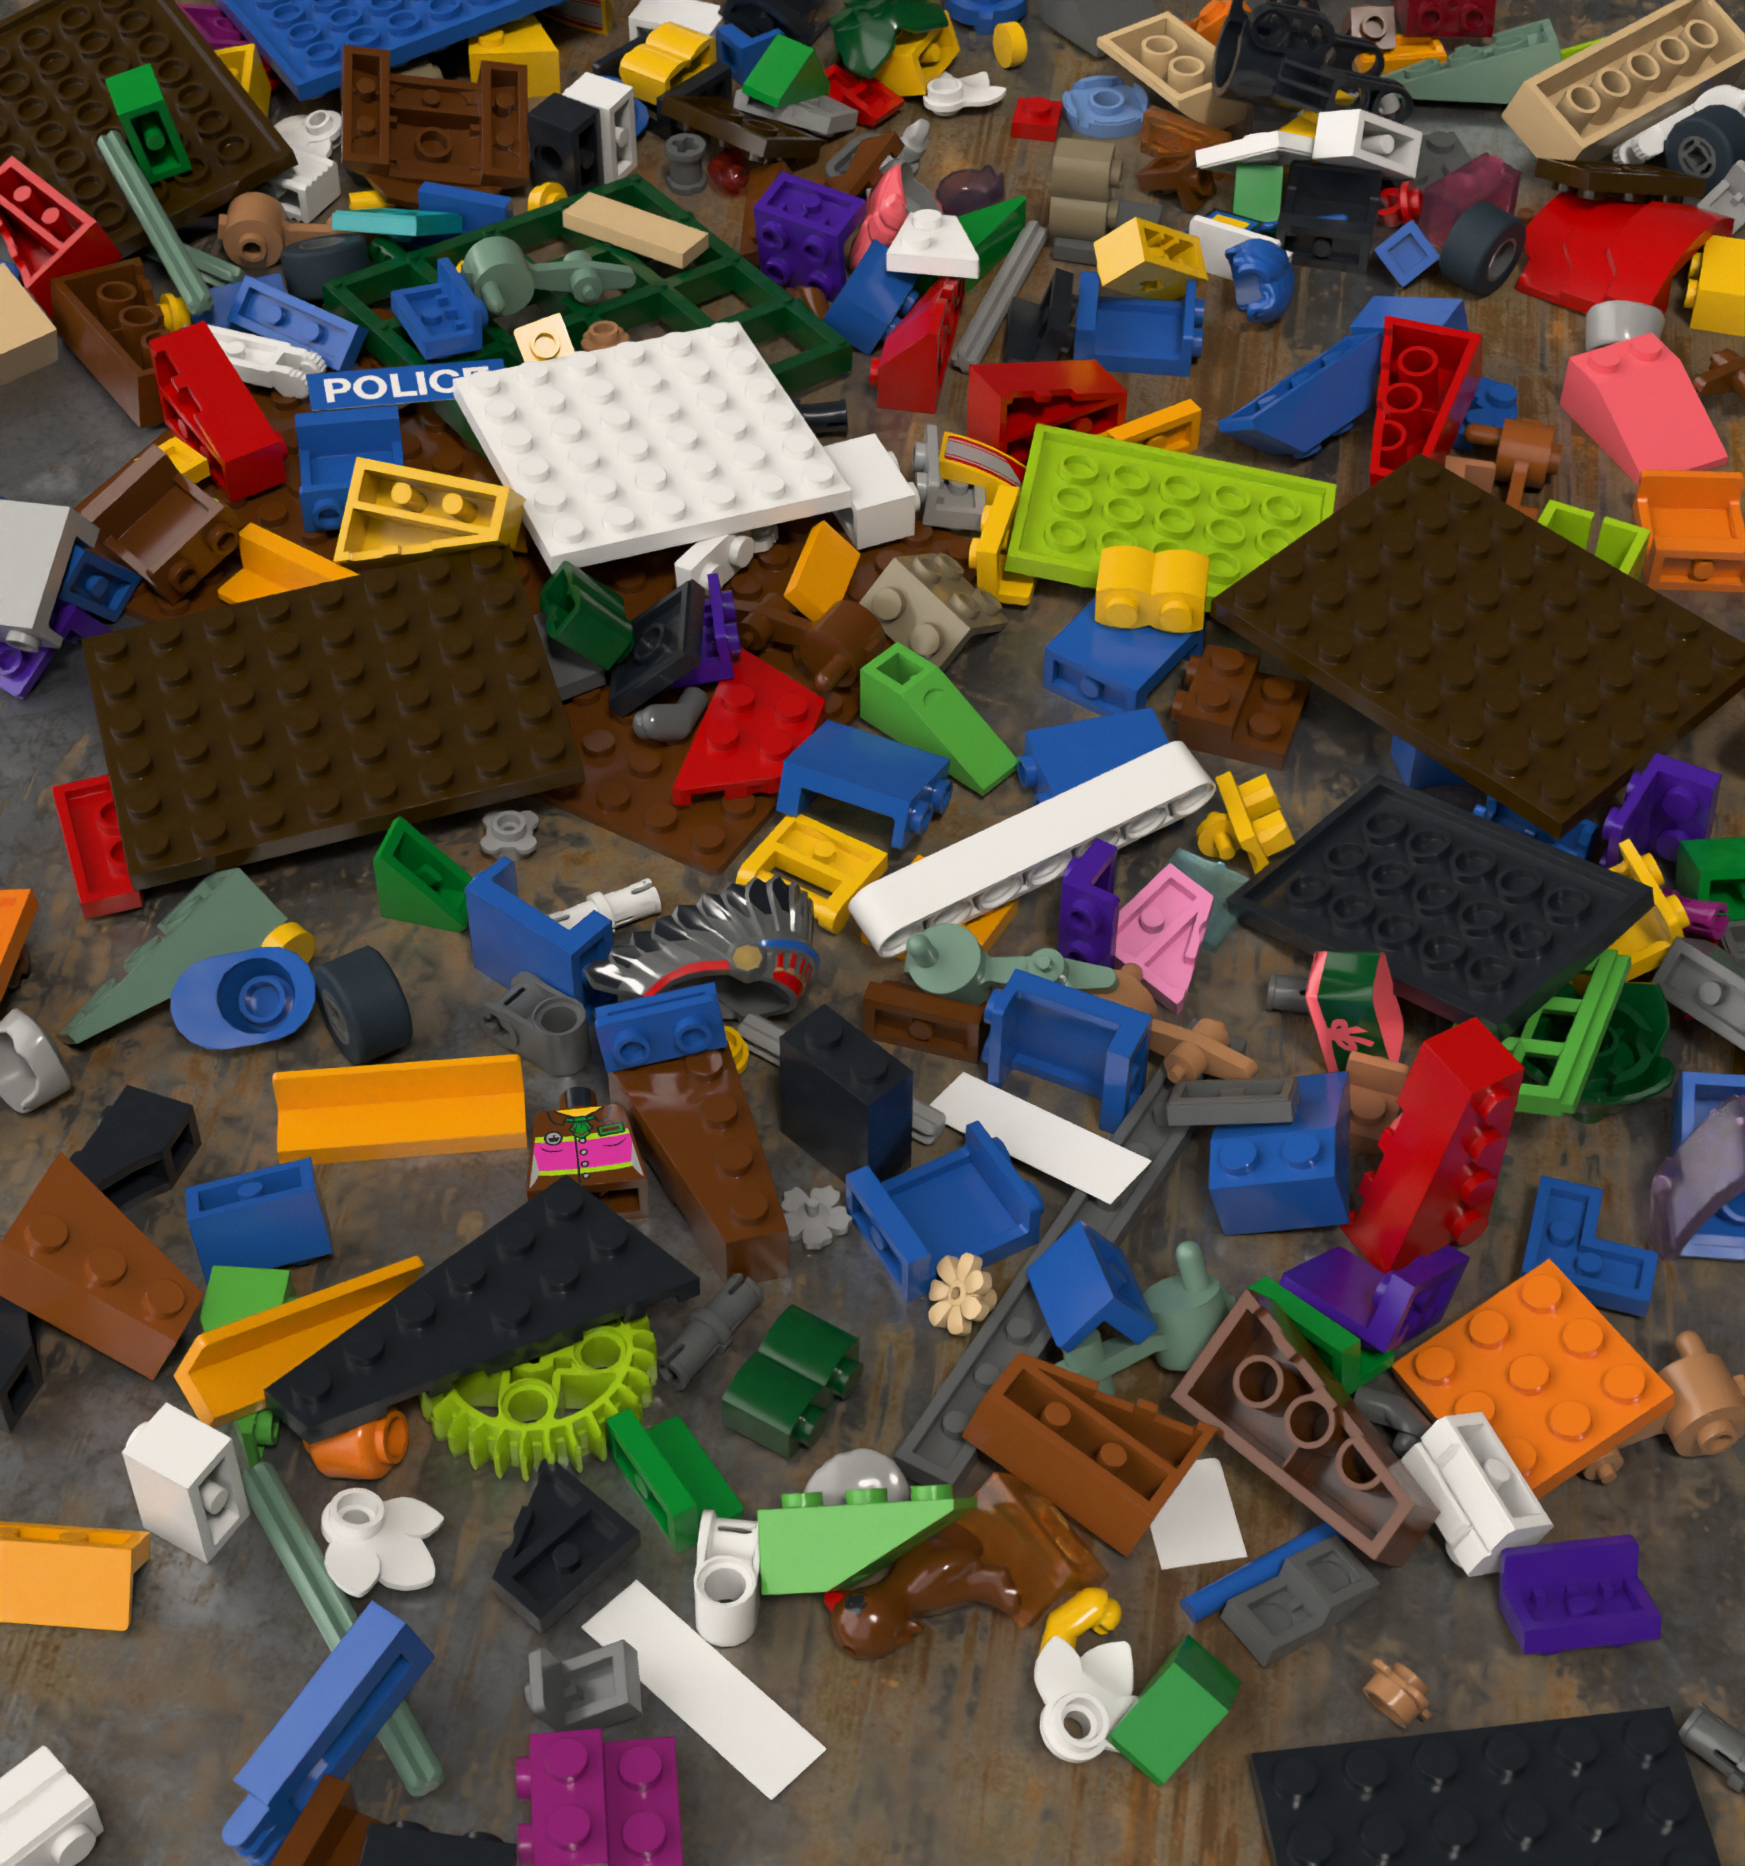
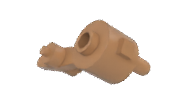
M248 191L239 195L230 203L227 215H219L217 239H223L226 254L236 264L249 269H263L275 264L279 260L280 253L284 247L301 240L332 234H358L365 238L368 250L370 243L376 237L382 235L332 230V216L328 218L326 224L287 222L283 206L275 198L264 193Z
M1127 963L1120 970L1113 969L1119 978V987L1113 993L1092 994L1153 1015L1149 1049L1165 1056L1164 1066L1167 1071V1077L1173 1083L1197 1080L1203 1073L1222 1079H1251L1259 1071L1254 1060L1228 1047L1230 1038L1227 1033V1027L1223 1022L1203 1018L1190 1030L1157 1020L1158 1010L1150 992L1140 983L1143 978V971L1136 963Z
M1689 1330L1681 1332L1675 1340V1346L1681 1359L1669 1364L1657 1373L1674 1391L1676 1406L1584 1468L1582 1472L1585 1478L1588 1480H1601L1604 1484L1614 1481L1617 1478L1616 1472L1624 1463L1618 1449L1658 1434H1668L1675 1450L1680 1455L1687 1457L1714 1455L1729 1449L1745 1434V1377L1743 1373L1731 1376L1723 1359L1716 1354L1708 1353L1697 1333Z

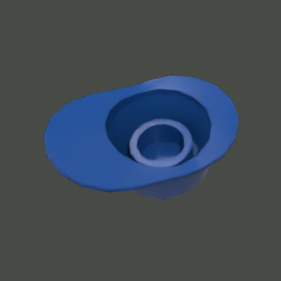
M259 947L212 956L193 963L179 976L171 992L170 1012L177 1029L191 1043L209 1050H229L267 1043L295 1033L309 1019L316 1002V982L310 966L297 953L282 947Z

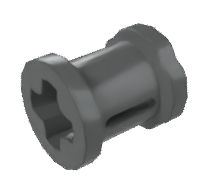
M689 133L677 134L666 140L665 153L670 158V172L666 177V185L672 193L677 195L690 196L701 193L707 187V176L702 171V157L706 153L705 140L698 135Z

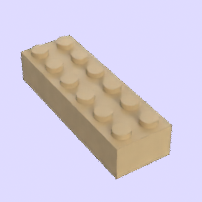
M1675 0L1524 81L1501 117L1537 159L1598 161L1614 152L1613 149L1690 106L1705 91L1720 85H1734L1745 70V34L1715 0Z

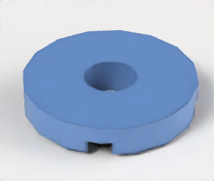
M1096 75L1083 78L1072 84L1071 91L1068 92L1066 90L1062 95V119L1069 128L1089 137L1118 139L1131 136L1142 130L1150 119V96L1137 83H1134L1132 88L1124 85V79L1117 76Z

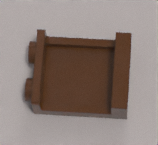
M155 444L149 447L80 512L82 516L100 528L97 537L100 545L126 567L140 575L145 583L173 606L239 545V532L245 527L226 502L223 500L216 502L180 473L168 455Z

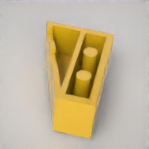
M356 457L333 562L351 571L399 566L431 557L476 549L485 545L501 547L507 546L509 543L511 551H515L523 516V504L526 498L505 486Z

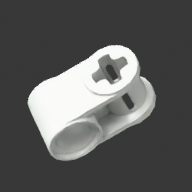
M704 1509L700 1522L697 1565L694 1576L696 1629L700 1636L712 1645L733 1647L745 1642L754 1633L757 1625L762 1593L758 1521L718 1518L715 1510ZM727 1599L733 1600V1602H730V1603H720V1602H717V1601H720V1600H727Z

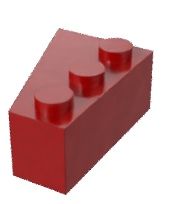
M11 156L0 166V233L8 246L7 250L11 258L17 264L27 290L53 321L50 291L51 278L116 263L122 257V254L95 219L16 158Z
M201 321L150 340L149 346L164 423L178 439L208 459L209 477L229 501L234 503L287 482L284 460L288 459L289 453L284 438L278 430H273L206 322Z
M1095 359L970 364L967 437L994 447L1027 467L1036 423L1093 435L1100 434L1125 424L1128 392Z

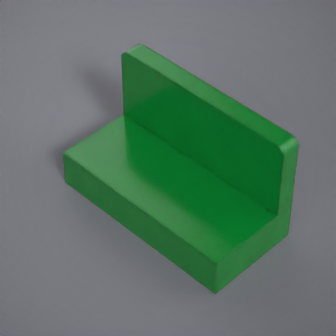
M1264 1276L1248 1287V1289L1267 1296L1278 1303L1349 1395L1394 1364L1393 1349L1383 1353L1380 1350H1372L1361 1346V1340L1350 1333L1349 1330L1334 1322L1268 1276Z
M630 1408L606 1419L610 1459L676 1554L698 1543L700 1522L704 1509L715 1510L718 1518L739 1520L743 1518V1505L679 1416H673L647 1430L643 1428Z

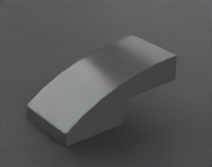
M1335 1534L1287 1557L1278 1576L1229 1599L1220 1618L1265 1668L1306 1645L1337 1624L1375 1594L1380 1582Z

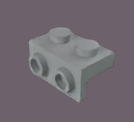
M927 424L924 441L914 443L911 471L916 473L914 484L920 497L922 525L946 527L955 531L965 529L981 531V517L986 505L985 487L940 478V449H938L937 425Z

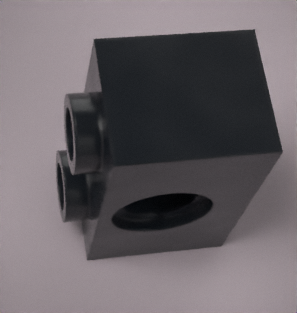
M554 92L527 113L526 127L529 136L532 184L534 189L536 186H542L546 182L559 183L564 187L567 197L604 185L600 109Z

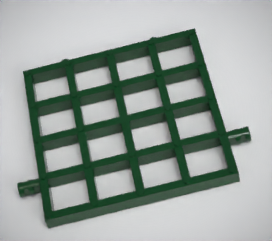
M638 173L565 199H559L545 206L490 225H485L482 228L407 253L389 236H378L368 247L369 258L376 265L322 283L324 310L369 330L363 346L387 368L428 365L430 363L413 349L417 346L397 317L383 321L366 305L391 297V291L438 283L437 259L448 257L456 268L460 261L465 260L469 249L482 239L493 236L506 237L516 242L521 250L562 236L577 250L587 252L591 256L592 261L630 266L636 276V283L630 288H624L628 293L590 307L576 300L571 292L534 289L533 297L525 307L536 304L548 316L560 313L574 350L581 348L583 334L589 330L592 324L599 321L615 322L618 327L626 331L660 318L674 331L682 333L711 327L716 323L738 321L753 344L786 333L807 350L768 365L787 395L852 370V343L811 312L802 299H795L698 222L691 211H684ZM588 192H592L709 233V248L695 259L701 266L662 279L644 264L654 259L563 227L562 212ZM523 252L524 257L527 261H529L532 264H537ZM565 256L560 257V258H557V259H554V260L549 261V262H546V263H550V262H562ZM734 291L753 308L715 322L695 304ZM488 314V326L482 329L481 350L466 352L436 364L503 358L504 367L509 368L524 363L515 336L509 335L492 320L499 316ZM456 399L425 402L489 461Z

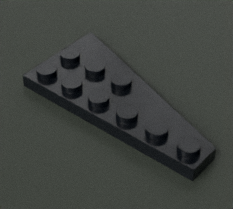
M566 1174L265 1388L266 1407L311 1445L387 1416L390 1405L426 1392L429 1399L452 1391V1381L484 1370L487 1377L582 1341L584 1340L586 1330L616 1318H620L626 1324L647 1316L646 1307L675 1296L680 1303L699 1296L700 1277Z

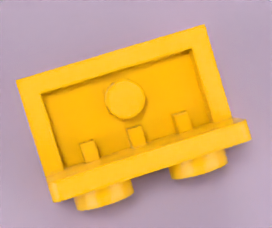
M999 485L993 504L984 506L981 517V538L972 539L969 551V568L977 571V588L988 591L1000 603L1026 606L1031 602L1038 577H1029L1024 574L1004 571L1020 499V487Z

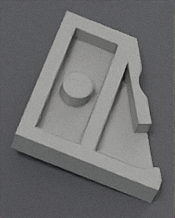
M742 89L736 90L733 104L735 109L805 128L813 134L822 137H834L838 132L855 129L859 111L826 95L776 108L742 93Z

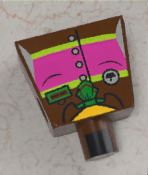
M573 1087L561 1094L559 1099L560 1109L541 1111L535 1116L526 1181L528 1201L567 1174L625 1220L650 1218L647 1172L624 1107L618 1104L597 1105L596 1094L593 1090L586 1087Z

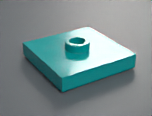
M393 208L335 210V213H332V230L380 233L389 236L394 242H412V236L462 233V216H459V213Z

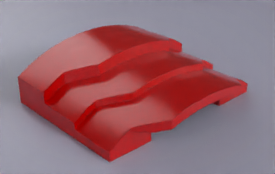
M1562 192L1548 202L1526 226V240L1523 253L1528 263L1517 282L1516 291L1587 314L1589 309L1598 303L1620 300L1654 306L1661 310L1664 315L1668 308L1672 278L1696 252L1702 253L1704 244L1712 235L1732 238L1735 219L1689 204L1656 201L1630 202L1619 200L1609 195H1606V200H1592L1578 197V193Z

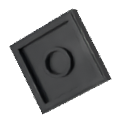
M695 580L686 581L631 620L634 636L633 647L621 663H614L612 665L609 708L622 718L701 664L706 589Z

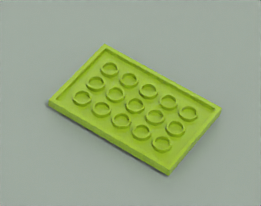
M1036 423L1004 571L1073 584L1083 588L1096 589L1101 552L1104 548L1128 545L1141 547L1154 553L1176 549L1195 551L1210 558L1205 612L1210 613L1211 600L1333 514L1337 484Z

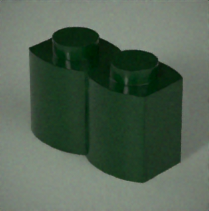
M563 561L542 587L539 595L540 609L548 615L546 621L547 633L551 638L583 658L608 671L614 663H621L628 656L634 644L633 626L631 621L626 618L624 600L621 595L568 561Z
M794 1304L790 1305L772 1325L758 1351L742 1365L721 1399L722 1424L789 1460L799 1452L803 1445L812 1447L819 1440L827 1425L829 1412L826 1410L839 1396L844 1399L848 1398L859 1383L864 1368L863 1363L859 1362V1338Z

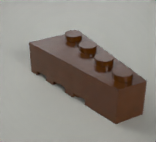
M137 257L51 278L52 319L60 338L139 428L164 424L149 341L171 332L166 330L163 312L160 305L155 303L150 280L144 276V266L141 258Z
M729 1043L728 1047L608 1073L610 1103L624 1107L645 1164L650 1163L663 1183L665 1195L673 1207H679L689 1222L691 1234L723 1283L725 1284L733 1273L743 1274V1280L738 1287L744 1283L747 1277L755 1283L789 1276V1229Z
M1246 1288L1170 1397L1199 1421L1217 1427L1216 1434L1374 1561L1402 1568L1441 1512L1278 1303L1267 1296Z

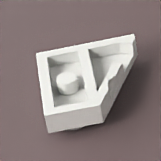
M923 209L915 213L910 212L886 253L887 271L978 279L980 276L979 256L957 216L942 215L939 211L933 209Z

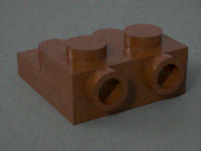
M1208 643L1203 657L1192 654L1185 676V686L1190 687L1189 691L1178 689L1173 700L1170 721L1178 723L1176 741H1182L1188 749L1282 771L1308 703L1311 684L1258 672L1260 655Z

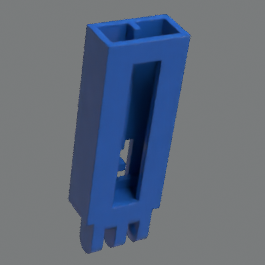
M372 1600L233 1781L245 1790L248 1795L223 1827L222 1839L251 1866H270L324 1774L326 1773L343 1780L436 1657L407 1623Z

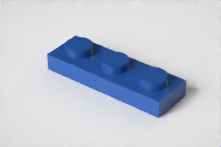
M245 275L227 317L228 321L265 338L291 343V346L307 349L308 352H311V350L314 353L317 352L325 360V365L339 372L352 371L369 331L248 275Z

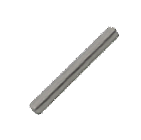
M1036 220L1029 221L1027 226L1022 228L951 356L953 366L960 367L962 373H969L970 364H980L1009 311L1012 298L1017 296L1049 237L1047 228L1041 227Z

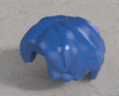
M1260 238L1248 239L1227 249L1225 257L1231 267L1238 309L1247 312V320L1249 322L1265 324L1271 323L1277 318H1282L1291 303L1295 285L1294 273L1286 251L1274 242Z

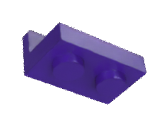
M718 573L707 574L710 599H705L701 664L670 684V689L685 686L697 687L708 682L735 678L732 656L742 654L736 623L737 614L732 590L722 592Z
M1098 838L1095 839L1082 857H1073L1064 872L1057 951L1063 958L1114 969L1120 899L1113 894L1117 847Z
M1632 1535L1510 1547L1501 1551L1499 1609L1524 1655L1534 1653L1553 1655L1569 1649L1604 1645L1623 1647L1632 1642L1660 1639L1662 1615L1638 1578L1639 1545Z

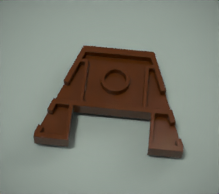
M896 131L861 140L845 174L827 179L819 176L810 181L857 196L861 190L873 188L883 176L879 169L880 165L889 154L892 158H897L905 145ZM785 161L754 168L749 174L739 254L756 268L760 267L753 207L781 172L794 175Z

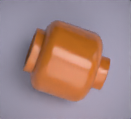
M392 1404L387 1416L311 1445L304 1440L303 1443L306 1451L311 1454L315 1467L325 1477L378 1480L388 1474L393 1466L403 1459L408 1446V1423L405 1415L398 1411L395 1404Z

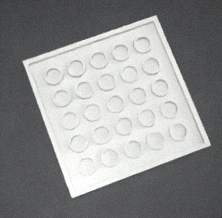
M738 321L716 323L711 327L683 333L671 332L663 337L638 342H622L613 347L588 352L577 351L568 356L544 361H527L519 366L494 371H478L469 376L453 379L454 398L503 486L511 488L526 498L523 504L522 521L552 574H554L563 561H568L577 568L851 507L852 489Z

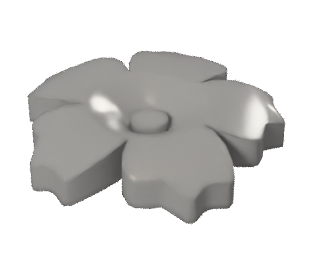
M831 1185L822 1189L813 1188L810 1191V1198L797 1186L790 1191H784V1201L781 1207L789 1229V1241L797 1242L802 1238L804 1249L820 1250L832 1243V1235L840 1236L846 1234L849 1226L852 1224V1217L847 1214L845 1206H839L841 1200L840 1191L834 1190Z

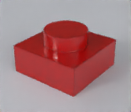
M1018 97L1012 120L1011 137L1056 142L1062 119L1063 102L1051 101L1044 97Z

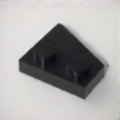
M546 1458L541 1461L537 1470L538 1482L527 1507L522 1506L513 1527V1542L503 1551L492 1577L494 1593L541 1634L641 1546L640 1531L558 1462L555 1461V1463L549 1464Z

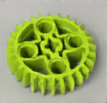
M648 1316L626 1324L620 1318H616L586 1330L584 1340L488 1377L484 1370L452 1381V1391L429 1399L426 1392L418 1394L421 1412L425 1422L431 1423L436 1440L441 1442L448 1440L449 1450L454 1458L461 1457L469 1452L470 1462L475 1471L491 1460L494 1461L495 1473L499 1479L504 1476L510 1466L520 1467L522 1478L527 1482L530 1479L532 1469L539 1468L541 1461L546 1458L549 1464H553L555 1461L560 1465L570 1462L575 1470L581 1473L583 1470V1456L591 1453L602 1462H605L607 1458L606 1442L608 1437L606 1419L630 1408L642 1425L643 1409L652 1407L654 1398L653 1386L657 1385L658 1367L657 1360L655 1359L657 1357L656 1339L654 1333L650 1331ZM474 1407H498V1416H487L474 1409ZM565 1409H583L564 1418ZM529 1420H537V1421L532 1422V1423H523V1422L529 1421Z

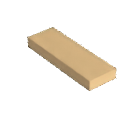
M588 192L562 212L563 227L680 269L685 268L709 248V233L592 192Z

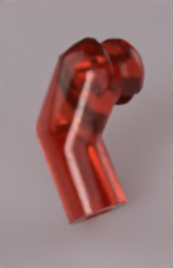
M737 147L736 149L724 148L707 165V172L718 190L728 196L738 195L740 190L746 188L748 184V174L742 178L739 174L743 170L739 166L742 162V154Z

